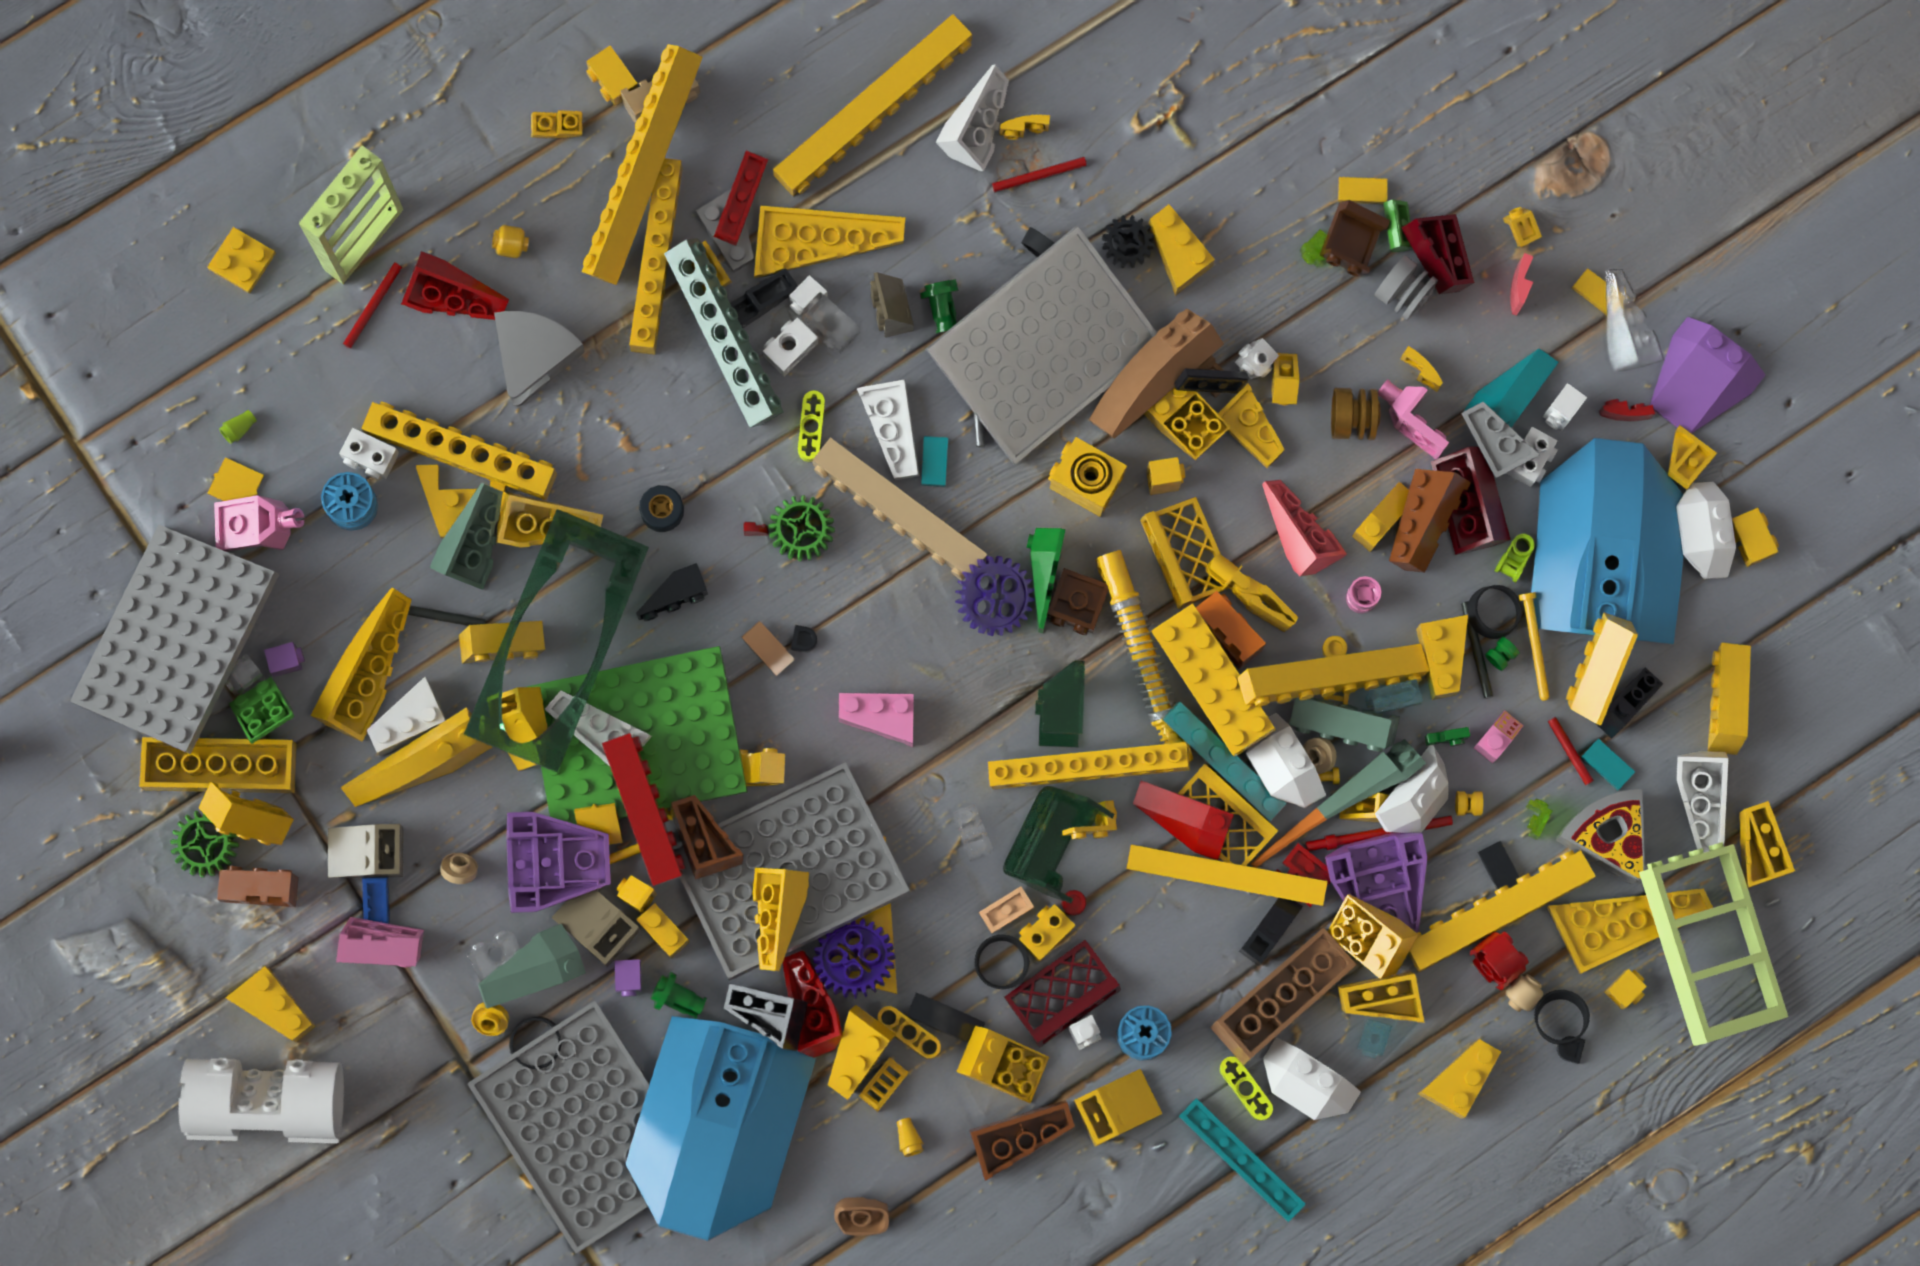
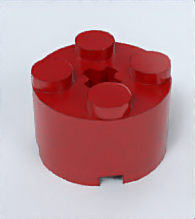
M1497 932L1491 933L1470 951V956L1474 954L1476 957L1473 963L1477 970L1489 983L1494 980L1499 984L1495 987L1499 990H1503L1524 973L1526 965L1529 963L1525 954L1521 951L1518 952L1512 945L1514 943L1513 939L1506 932L1501 934Z

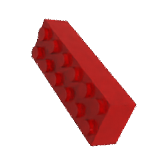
M628 733L603 742L602 746L652 885L655 886L682 876V870L686 866L682 855H676L673 846L677 845V841L673 831L668 832L665 822H668L669 819L665 808H659L656 800L660 798L656 783H650L648 775L652 774L648 761H642L640 751H643V746L639 736L634 737L633 733Z

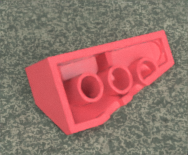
M1281 480L1265 481L1262 484L1285 555L1291 563L1292 569L1299 576L1316 574L1347 555L1334 534L1329 529L1324 531L1315 522L1318 518L1313 513L1309 514L1300 507L1301 501Z

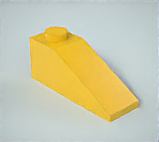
M1398 482L1352 535L1369 552L1377 546L1402 517L1409 489L1401 482Z

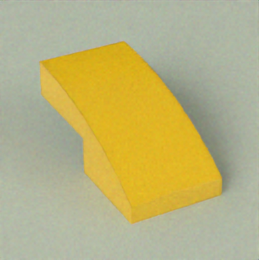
M1408 346L1401 360L1421 371L1416 379L1417 381L1438 392L1443 383L1440 376L1420 353Z

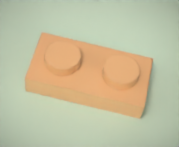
M1022 886L981 910L979 915L991 934L1032 910L1034 906Z

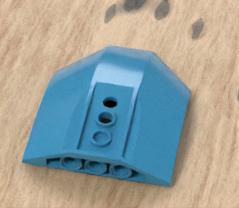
M1594 438L1540 481L1537 536L1531 593L1536 592L1537 596L1533 601L1538 629L1595 635L1593 629L1598 618L1601 619L1605 612L1631 621L1638 634L1636 640L1674 644L1683 567V550L1676 506L1683 493L1643 443ZM1611 555L1616 556L1619 560V565L1614 570H1609L1605 566L1606 558ZM1607 580H1612L1616 584L1615 592L1610 595L1603 591V584Z
M671 1017L626 1161V1167L659 1227L709 1241L771 1209L816 1062L815 1058L800 1053L798 1050L782 1049L777 1043L762 1034L726 1023ZM728 1071L734 1072L737 1075V1080L734 1082L725 1081L723 1078L724 1073ZM718 1095H727L730 1099L729 1105L719 1107L715 1102Z

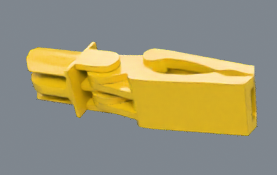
M1221 554L1216 555L1207 564L1206 572L1223 586L1222 591L1228 587L1245 605L1248 611L1284 633L1296 623L1298 616L1267 585H1263L1241 573L1242 565L1237 567Z

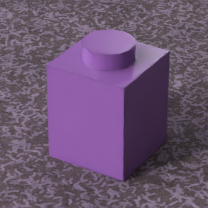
M293 642L264 650L269 671L273 677L302 670L301 662H305L301 647L297 648Z
M640 959L615 960V991L621 993V997L636 996V992H642Z

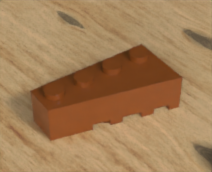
M1415 469L1389 561L1405 571L1425 573L1439 546L1437 541L1440 535L1446 532L1449 526L1448 520L1453 510L1458 509L1461 503L1459 498L1463 490L1468 489L1471 482L1455 472Z
M1064 1100L970 1129L969 1131L983 1177L986 1181L1075 1126L1068 1103Z

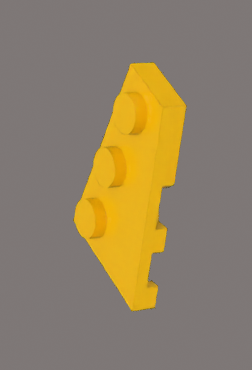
M1247 383L1218 414L1231 427L1228 432L1261 464L1268 468L1285 449L1272 425L1268 422L1260 403L1255 398L1252 388Z

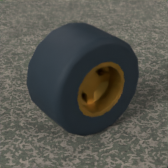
M658 485L648 489L643 494L639 504V511L643 522L648 528L656 532H667L680 524L684 516V505L681 496L675 489Z

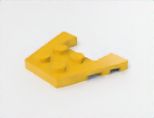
M502 463L500 470L506 471L510 469L512 463ZM416 465L418 476L440 538L442 539L446 536L477 489L439 490V465ZM490 480L491 487L502 492L506 491L507 486Z

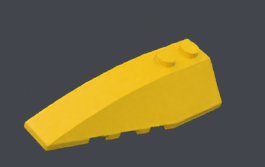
M394 588L387 592L345 650L310 716L332 729L363 742L367 729L370 728L385 699L387 690L384 688L387 677H391L392 659L394 653L398 652V637L400 631L404 630L412 599Z
M466 707L349 781L341 789L352 804L357 807L453 773L494 747V744Z

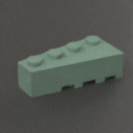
M1315 697L1307 700L1295 698L1289 725L1296 726L1295 730L1298 732L1310 734L1311 730L1319 732V737L1334 740L1335 736L1343 738V743L1357 746L1359 742L1367 744V749L1381 752L1382 748L1386 749L1394 745L1400 716L1391 715L1390 718L1381 717L1382 714L1379 711L1362 710L1360 712L1355 706L1338 704L1336 706L1333 701Z

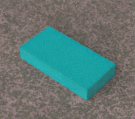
M924 436L921 486L946 487L947 437Z
M1599 738L1581 756L1587 764L1617 791L1635 773L1630 766Z

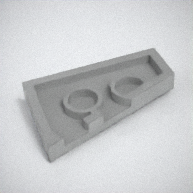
M729 190L697 209L696 214L734 273L753 262L754 256L746 222L736 246L713 237L731 191Z
M1484 402L1461 413L1495 478L1539 456L1527 442Z

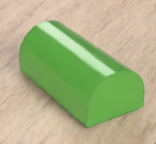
M1394 199L1383 203L1385 218L1390 220L1387 228L1390 251L1404 252L1413 249L1401 229L1411 222L1408 203Z

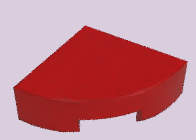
M745 522L744 536H769V528L766 524L756 525L755 522Z

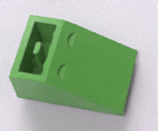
M272 677L259 682L256 687L245 694L239 695L234 701L229 703L251 744L294 717L289 702Z

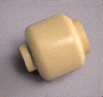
M1526 974V976L1520 975L1506 990V995L1510 999L1508 1004L1518 1012L1522 1009L1532 1011L1543 997L1541 989L1543 985L1529 974Z

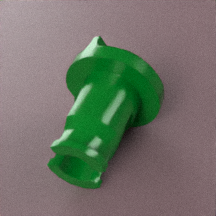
M956 279L924 286L925 292L919 293L921 300H929L932 317L937 326L936 333L947 332L957 323L952 293L959 291Z
M670 972L667 977L662 975L650 998L655 1001L654 1008L660 1010L663 1005H666L682 1014L693 1016V1019H697L698 1014H701L707 998H702L694 991L676 983L677 974Z

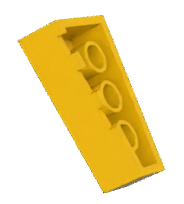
M1721 642L1718 650L1713 652L1712 665H1715V670L1711 678L1713 692L1710 701L1711 715L1707 751L1726 752V754L1737 755L1748 737L1751 646Z

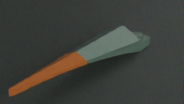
M1405 739L1394 744L1387 754L1382 751L1255 859L1251 865L1257 868L1291 842L1327 819L1386 788L1407 780L1424 766L1426 762Z

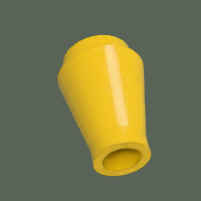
M911 1118L897 1121L900 1152H903L904 1157H911L923 1152L922 1146L924 1143L915 1129Z

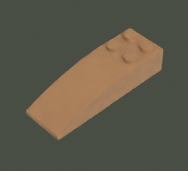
M1187 308L1177 314L1175 319L1166 327L1161 328L1119 373L1090 416V422L1114 439L1175 387V381L1185 368L1196 369L1224 345L1212 324Z
M1323 927L1210 1028L1244 1065L1357 964Z

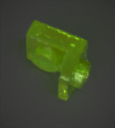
M1321 229L1307 243L1305 242L1299 251L1302 253L1301 257L1309 265L1314 264L1317 268L1325 260V258L1319 255L1327 236Z
M1529 800L1525 806L1538 813L1537 816L1532 815L1527 825V828L1530 829L1527 836L1535 840L1540 837L1553 811L1542 800Z

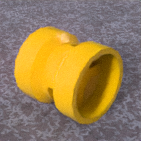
M1457 791L1455 797L1456 815L1465 816L1467 813H1472L1474 816H1482V791H1474L1472 794H1467L1465 791Z

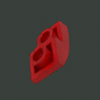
M1619 399L1606 401L1605 405L1599 410L1600 416L1618 421L1649 420L1655 415L1653 405L1645 406V403H1639L1631 406L1629 410L1627 400L1619 402Z

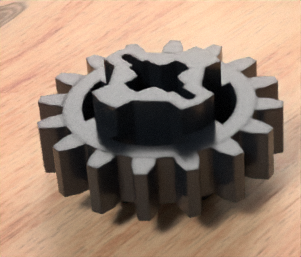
M1122 215L1121 222L1113 219V227L1107 225L1105 231L1108 234L1102 235V240L1106 241L1102 244V250H1109L1106 253V258L1113 256V264L1115 265L1120 261L1122 262V268H1125L1126 263H1130V266L1135 268L1136 261L1141 265L1144 264L1143 256L1149 258L1151 252L1148 249L1154 248V243L1149 242L1154 239V234H1148L1150 225L1143 227V219L1141 218L1136 222L1134 221V215H1131L1130 220H1126L1125 216ZM1124 227H1131L1130 229H1125V230H1122V229H1121V228H1124ZM1139 233L1143 236L1144 245L1138 238ZM1112 238L1114 239V242H1116L1118 245L1117 250H1115L1113 247ZM1132 239V243L1124 244V240ZM1127 254H1135L1133 256H1125Z

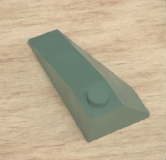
M562 924L538 932L522 949H518L513 957L505 964L496 968L478 984L486 1008L562 984L586 974L579 951Z

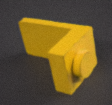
M1114 800L1103 801L1093 805L1095 826L1072 827L1063 830L1062 835L1071 836L1072 840L1087 838L1086 835L1093 834V838L1108 837L1109 832L1117 830V811L1114 808Z

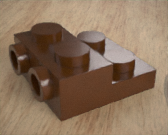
M1064 568L1047 613V617L1051 618L1050 623L1059 627H1064L1065 624L1073 626V631L1081 635L1087 636L1088 632L1093 634L1109 590L1107 584Z

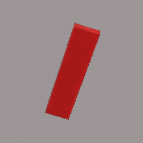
M745 151L713 237L732 245H737L769 159L750 151Z

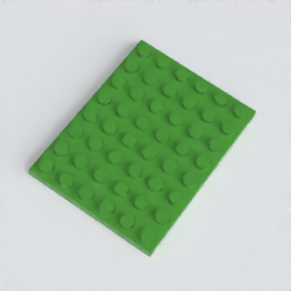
M720 646L527 686L540 687L553 760L542 763L541 769L549 814L552 818L577 825L574 809L591 807L593 804L598 806L612 803L616 805L618 819L628 817L610 766L545 710L560 691L652 736L643 746V751H640L642 761L647 760L652 772V774L648 775L650 783H656L660 798L656 800L659 808L670 809L671 802L693 795L700 802L748 792Z

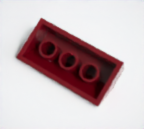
M1469 446L1431 461L1434 471L1455 472L1471 482L1468 489L1463 490L1459 498L1461 503L1458 509L1453 510L1448 520V529L1455 555L1493 547L1511 540L1493 472L1479 446Z

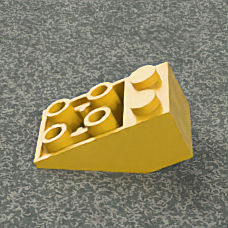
M1175 387L1144 413L1161 433L1194 460L1198 459L1231 428L1197 391H1179Z
M517 687L486 699L490 724L518 771L553 760L540 687Z
M1350 894L1346 896L1327 931L1342 948L1380 979L1397 974L1418 936L1414 930L1400 919Z
M975 1026L956 1072L1031 1104L1049 1057L990 1029Z
M1141 1068L1073 1101L1095 1147L1163 1114Z

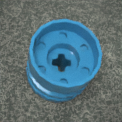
M352 472L338 473L331 477L323 487L321 494L322 507L332 522L341 529L350 531L360 530L369 525L375 518L378 510L377 496L367 480L359 474ZM349 494L351 502L347 504L345 496Z
M1149 1005L1137 1006L1129 1010L1119 1022L1117 1042L1121 1050L1130 1058L1139 1061L1151 1060L1159 1056L1169 1045L1172 1035L1171 1024L1167 1016L1158 1008ZM1142 1026L1144 1029L1149 1027L1151 1030L1148 1033L1150 1038L1146 1036L1141 1038L1139 1036L1141 1032L1139 1027Z

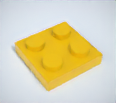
M233 227L207 268L250 294L276 253L274 250Z

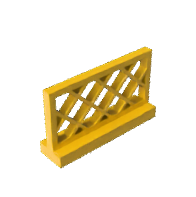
M1196 497L1156 512L1146 513L1140 519L1178 609L1209 597L1216 591L1222 592V585L1217 586L1210 583V575H1208L1206 581L1194 576L1197 565L1206 568L1208 564L1200 560L1204 549L1212 552L1214 557L1220 555V551ZM1193 506L1196 513L1193 521L1181 516L1184 507ZM1167 514L1176 518L1171 529L1162 525L1160 516ZM1178 520L1191 525L1187 536L1174 531ZM1194 527L1203 530L1205 534L1203 543L1190 538ZM1172 535L1185 540L1181 551L1172 548L1170 544ZM1188 542L1200 547L1197 558L1184 553ZM1182 557L1194 562L1191 573L1181 569L1179 564ZM1191 580L1204 585L1200 594L1192 595L1189 588Z
M1204 764L1178 792V794L1184 795L1189 789V796L1186 797L1192 799L1207 798L1208 805H1210V798H1221L1225 801V811H1228L1229 805L1235 811L1231 813L1239 814L1243 818L1244 829L1229 830V832H1244V847H1230L1228 832L1226 837L1227 847L1222 848V850H1227V857L1222 852L1219 857L1224 862L1233 863L1230 861V850L1245 849V861L1241 865L1247 866L1279 831L1207 764ZM1198 778L1207 786L1206 796H1192V785ZM1210 789L1217 795H1210ZM1246 822L1254 829H1246ZM1257 831L1265 838L1258 846L1247 847V832ZM1247 849H1255V850L1248 856Z

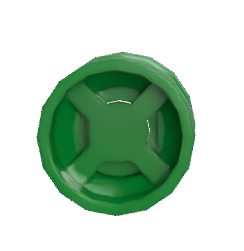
M1502 637L1497 642V646L1494 649H1490L1485 654V657L1495 668L1503 671L1508 666V662L1511 659H1515L1520 652L1511 641Z

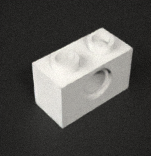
M798 318L793 322L789 320L780 330L782 333L776 339L774 337L770 338L763 346L765 349L763 357L784 377L819 343L818 337ZM786 341H792L796 344L792 350H785L782 345Z
M1567 383L1543 415V418L1546 419L1545 422L1551 428L1563 431L1587 397Z

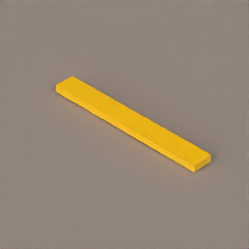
M1132 844L1126 868L1323 906L1328 882Z

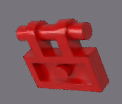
M1299 843L1282 862L1289 869L1287 874H1296L1297 876L1328 881L1327 886L1331 882L1327 865ZM1305 903V904H1307L1309 907H1311V906L1313 905V904H1310V903Z

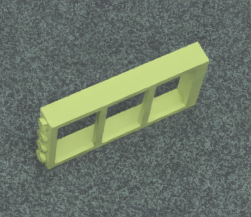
M361 146L302 218L299 225L323 269L344 284L404 209L382 160L364 146ZM372 176L374 185L332 237L327 240L325 236L327 230ZM379 192L380 198L334 253L333 247Z
M1723 842L1708 846L1710 851L1705 853L1703 848L1688 852L1689 857L1683 859L1682 854L1668 858L1669 863L1665 865L1662 864V860L1647 864L1648 870L1639 872L1694 1046L1709 1043L1788 1017L1735 846L1732 844L1724 847ZM1719 856L1733 902L1675 919L1661 873ZM1736 910L1750 955L1692 973L1677 927ZM1753 963L1767 1009L1709 1027L1694 981Z

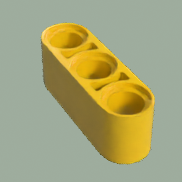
M892 1006L883 1007L879 1011L878 1021L896 1034L895 1038L927 1060H932L939 1055L941 1044L931 1033ZM885 1012L895 1014L896 1021L893 1024L886 1025L882 1022L881 1017ZM907 1026H911L916 1030V1036L911 1040H907L902 1036V1030ZM927 1041L934 1042L937 1046L936 1052L926 1054L922 1049L923 1044Z

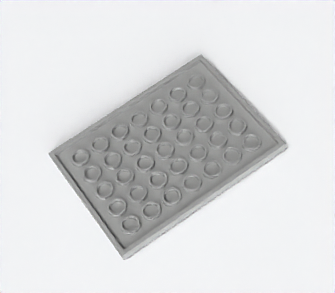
M1075 226L929 345L926 350L1010 461L1016 464L1109 388L1129 361L1157 332L1081 229Z
M158 524L70 702L191 754L279 574Z
M846 762L718 823V826L722 831L726 832L736 848L740 849L744 854L742 865L695 880L682 843L679 842L676 846H673L676 855H682L686 866L682 870L683 875L680 876V879L729 981L760 967L757 943L761 935L760 924L755 923V915L759 914L758 903L753 901L755 868L809 872L807 898L786 953L910 894V890Z
M595 1000L467 1083L576 1254L648 1207L626 1167V1161L649 1083ZM556 1031H559L561 1036V1041L559 1042ZM557 1053L558 1057L554 1060L553 1057ZM518 1057L519 1060H521L523 1063L535 1066L536 1069H530L522 1066L516 1061L515 1058ZM552 1060V1064L541 1069L538 1067Z

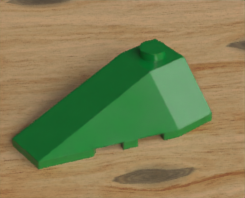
M1036 528L1034 535L1029 534L1026 548L1031 549L1030 563L1037 626L1040 633L1044 631L1066 529Z

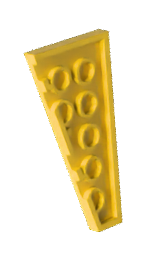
M760 206L754 278L775 274L785 268L787 270L797 269L903 244L905 217Z

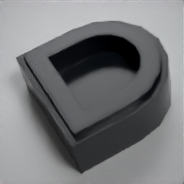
M795 625L791 650L798 652L812 651L817 645L815 631L808 627Z
M1567 1036L1562 1038L1561 1040H1569L1575 1037ZM1579 1038L1571 1044L1557 1045V1053L1560 1058L1571 1063L1580 1064L1585 1039Z

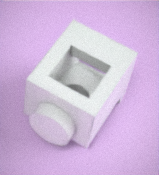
M809 275L789 295L790 307L798 315L805 314L808 310L812 312L821 302L820 298L823 300L827 298V291Z
M1092 1015L1068 1027L1079 1050L1102 1039L1100 1036L1101 1032Z

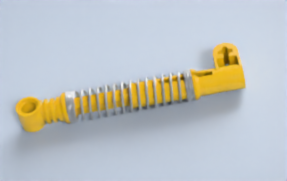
M1117 550L1097 557L1095 559L1096 567L1102 582H1106L1112 598L1110 601L1112 612H1117L1114 617L1119 618L1117 625L1122 627L1119 632L1124 633L1125 637L1122 640H1126L1125 648H1129L1130 651L1127 655L1132 657L1130 663H1138L1132 670L1140 669L1141 672L1135 675V678H1143L1137 685L1146 686L1140 693L1148 692V696H1145L1143 700L1151 701L1145 708L1153 707V711L1148 713L1151 725L1156 727V730L1160 729L1158 736L1162 735L1160 741H1164V744L1185 742L1162 720L1173 707L1170 705L1176 703V700H1168V697L1174 693H1166L1165 691L1171 687V685H1163V682L1169 678L1160 677L1166 670L1158 671V667L1162 666L1163 663H1156L1155 660L1160 658L1161 655L1156 654L1158 648L1153 645L1156 640L1151 639L1153 633L1148 630L1151 625H1146L1145 621L1148 618L1143 616L1146 610L1140 608L1143 604L1141 596H1139V592L1134 590L1122 552ZM1188 745L1189 761H1193L1191 748Z

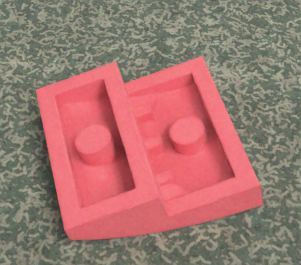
M1526 253L1523 254L1517 264L1511 284V311L1516 316L1524 305L1533 284L1532 281L1525 279L1533 256Z

